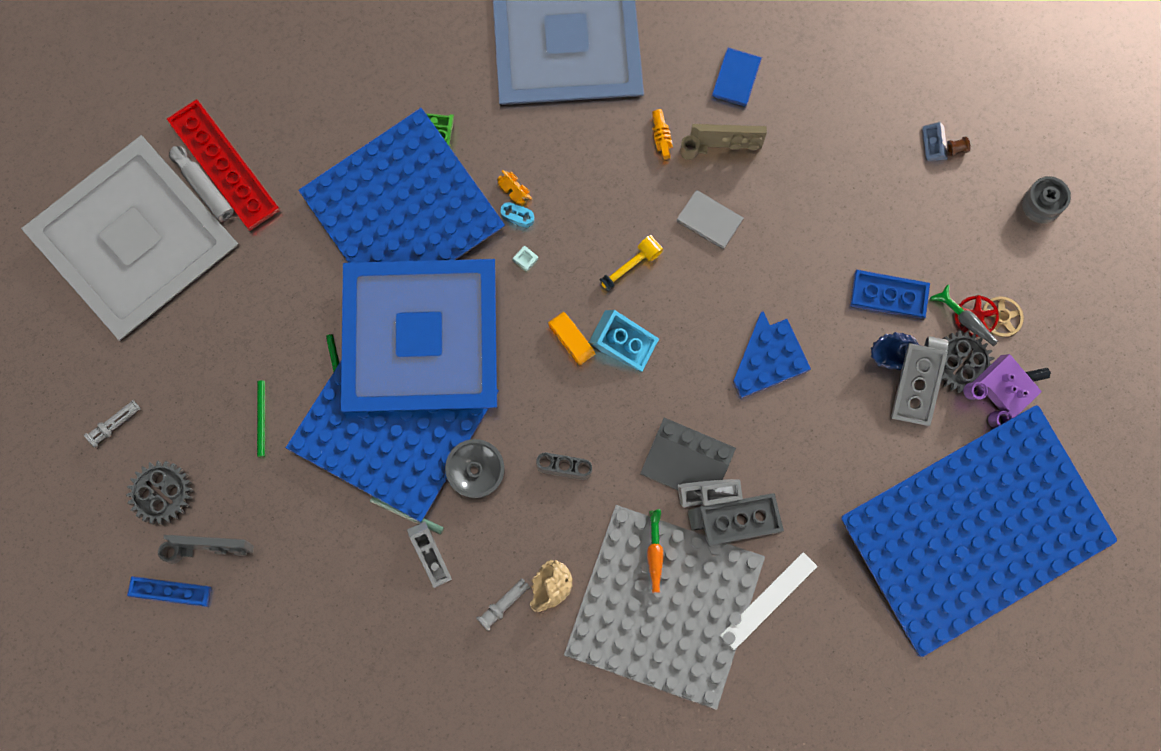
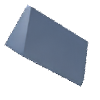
M937 122L922 126L926 160L948 159L945 131L942 123Z

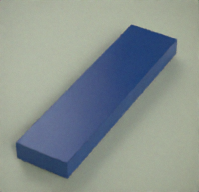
M131 576L127 596L208 607L212 587Z

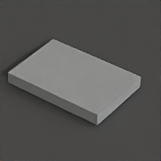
M696 190L677 218V222L725 249L744 218Z

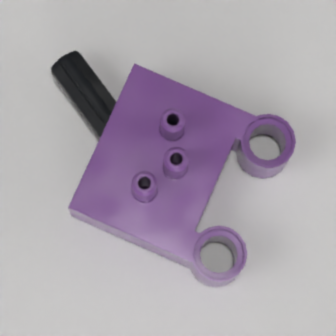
M1010 354L1000 355L976 380L966 384L963 392L965 397L970 400L984 399L986 396L992 400L1000 411L990 413L988 423L991 427L996 428L1017 416L1042 392L1034 382L1049 379L1051 371L1045 367L1025 372ZM975 387H976L977 390H978L977 395L974 394V388H975ZM999 416L1002 417L1001 424L999 423Z

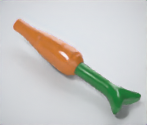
M657 509L649 511L651 545L648 547L647 556L652 593H660V579L663 567V547L659 544L661 510Z

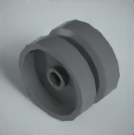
M1045 176L1034 182L1024 194L1022 208L1032 221L1047 224L1055 221L1069 206L1071 192L1067 184L1061 179Z

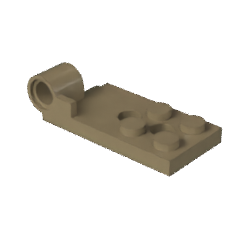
M692 124L690 135L682 139L680 154L684 159L691 160L698 153L707 154L708 147H727L734 150L740 148H748L750 150L762 149L767 134V126ZM686 146H692L694 149H687Z

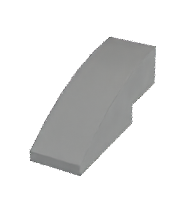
M740 479L701 481L678 485L679 500L683 507L700 504L707 506L743 499Z

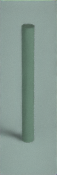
M371 497L370 502L417 524L425 521L430 530L440 535L442 534L444 527L425 518L422 522H419L379 499Z

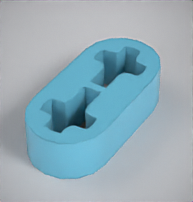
M510 202L504 203L501 206V217L504 220L525 228L533 225L534 213L530 209ZM509 208L512 209V213L506 215V211H508ZM529 215V219L526 222L523 221V217Z

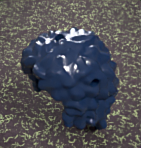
M904 333L884 334L883 337L881 336L877 341L873 342L871 358L874 359V362L879 367L882 365L888 369L901 370L909 343L920 344H918L915 337Z

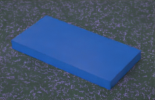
M855 270L850 307L924 320L927 312L930 283Z

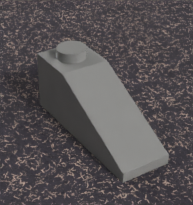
M424 521L407 529L433 587L435 588L451 580L449 571L426 522Z

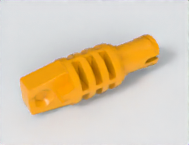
M661 109L652 111L654 121L653 134L657 151H662L663 160L671 159L669 149L673 148L669 126L665 124L663 112Z

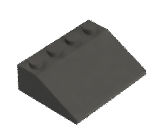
M664 417L640 475L677 491L679 484L723 480L736 448Z

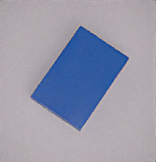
M727 48L712 97L747 107L762 57Z

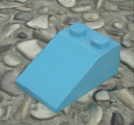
M605 310L588 343L602 353L642 372L659 338L616 310Z

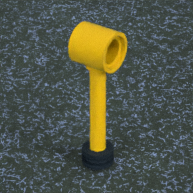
M652 235L641 241L637 247L640 252L609 277L605 274L604 277L599 279L606 290L612 289L615 286L613 282L641 260L646 258L651 262L663 252L664 249Z

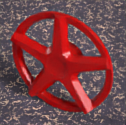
M980 295L964 299L959 306L962 308L966 302L975 300L974 309L970 311L979 318L989 332H992L999 321V311L995 303L987 297ZM981 300L988 302L993 307V310L983 311L981 309ZM955 313L956 324L958 328L963 333H965L969 329L965 326H963L962 328V326L959 323L958 314ZM996 315L995 322L989 329L984 319Z

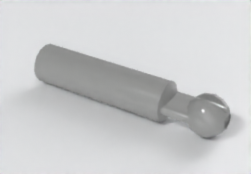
M181 146L172 147L169 151V158L181 169V174L218 221L223 222L229 219L234 213L233 208L198 164L191 161L187 156V151Z

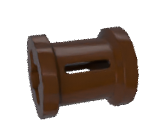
M967 136L962 137L960 140L947 141V151L950 156H955L956 153L960 152L968 153L971 150L970 141Z

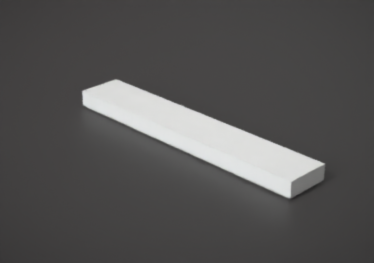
M803 552L740 615L741 622L738 625L731 624L720 636L723 638L725 633L732 632L735 635V641L729 645L735 650L818 566Z

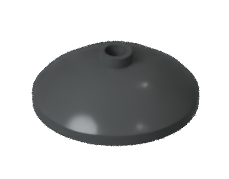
M479 439L466 440L455 446L448 455L445 465L446 477L450 486L460 495L468 498L485 497L494 492L500 485L504 476V461L500 452L489 442ZM476 467L478 472L473 474L471 468Z

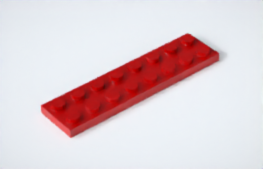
M198 99L167 118L169 124L249 231L280 211L277 204Z

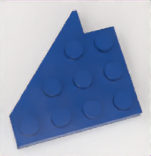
M764 311L760 313L733 380L740 399L811 370L788 319L770 325Z

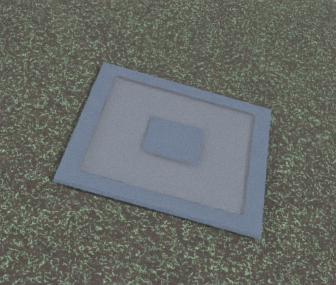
M493 0L500 105L644 96L635 0Z

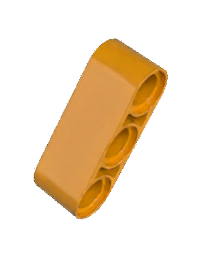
M565 312L560 313L548 322L553 333L578 365H582L596 355L591 345Z

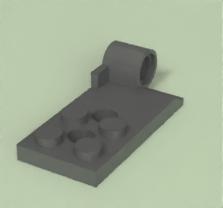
M775 493L700 506L688 510L692 531L705 529L708 546L784 532ZM756 511H760L764 514L763 521H758L756 519ZM740 514L745 517L746 523L744 525L737 522V515Z
M164 535V539L169 542H164L160 545L158 556L161 560L170 564L178 563L182 557H193L194 549L209 550L214 552V554L227 555V552H231L237 556H246L247 553H253L254 545L242 539ZM174 548V555L168 558V550Z

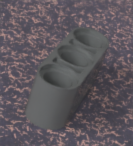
M541 453L536 459L538 470L544 474L586 480L592 474V464L586 459L552 453ZM548 459L551 463L548 467H542L540 461ZM562 462H566L570 467L568 470H561L559 465ZM585 465L589 468V471L586 474H582L578 471V468Z

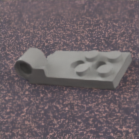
M928 336L924 346L909 343L892 410V419L927 426L931 425L948 354V340ZM922 379L924 387L919 390L915 389L914 383ZM914 398L920 400V405L917 408L910 407V401Z

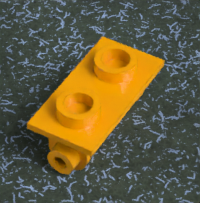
M501 171L504 176L501 175L497 178L498 185L506 193L511 189L513 190L508 196L516 205L523 206L526 203V198L532 199L528 188L517 182L518 177L513 172Z

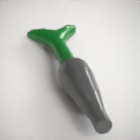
M947 285L942 293L930 297L932 301L947 304L959 315V321L966 328L989 342L993 347L999 342L973 312L963 310L950 298V285Z

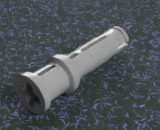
M132 400L106 422H99L97 424L98 427L89 434L85 433L84 437L94 448L98 447V443L106 437L109 438L113 430L138 410H141V408ZM126 411H129L126 415H124L117 422H115V420L118 419L121 415H123Z
M521 578L495 605L490 604L489 609L476 619L489 631L491 625L498 619H502L503 612L530 586L527 583L525 584V580Z

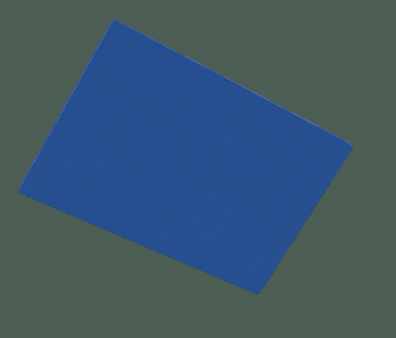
M1037 405L841 516V520L915 651L921 657L926 656L1117 542L1114 532L1041 408Z

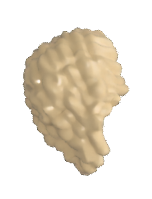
M550 560L542 565V568L536 573L537 576L531 580L533 582L531 588L534 594V598L530 602L531 609L535 612L546 611L547 608L556 607L557 604L564 601L566 596L570 594L572 577L566 565L557 560Z

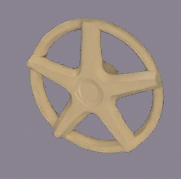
M994 297L990 299L992 301L999 300V321L995 329L990 333L998 337L1015 335L1021 329L1024 321L1021 307L1014 300L1007 297ZM1005 300L1013 303L1018 310L1009 311L1005 309ZM986 302V304L983 306V311L989 310L987 309L989 305L988 302ZM1020 315L1019 326L1015 329L1010 319ZM1001 325H1004L1010 333H998L996 330Z

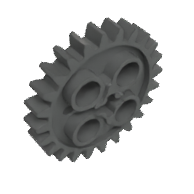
M958 331L956 335L951 333L948 335L949 338L947 336L942 338L948 340V354L941 380H945L944 387L950 384V390L952 391L957 388L958 393L964 390L966 384L976 380L991 365L990 361L995 359L994 357H989L992 350H986L988 343L982 345L983 338L976 340L975 333L969 337L968 331L963 335L961 331ZM958 345L963 347L964 353L959 351ZM972 349V354L969 357H967V359L963 363L964 365L960 367L956 372V375H954L953 372L962 364V359L968 356L970 350ZM973 357L979 360V365L974 362ZM948 359L952 361L953 367L948 365ZM963 371L968 374V379L963 377Z
M160 461L156 462V466L149 462L148 469L142 466L143 472H135L137 479L131 478L130 480L134 484L127 486V488L132 490L131 493L126 494V496L132 498L127 502L129 505H134L131 511L137 512L136 517H143L142 521L148 522L150 519V523L153 525L156 521L158 524L163 525L164 519L166 522L171 523V517L178 519V512L185 513L182 509L183 506L189 507L186 500L192 499L188 495V493L193 491V489L187 487L192 484L190 480H186L188 474L183 473V469L181 467L177 468V465L174 463L170 466L168 461H165L163 466ZM159 475H163V480L160 483H156V478ZM150 481L156 488L160 489L173 503L169 504L168 501L159 496L154 489L147 485V482ZM177 487V493L171 496V489ZM149 490L148 497L143 499V492ZM160 502H163V508L160 511H157V505Z

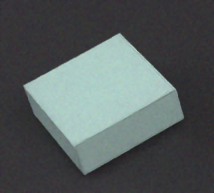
M524 245L512 258V261L527 272L539 257Z

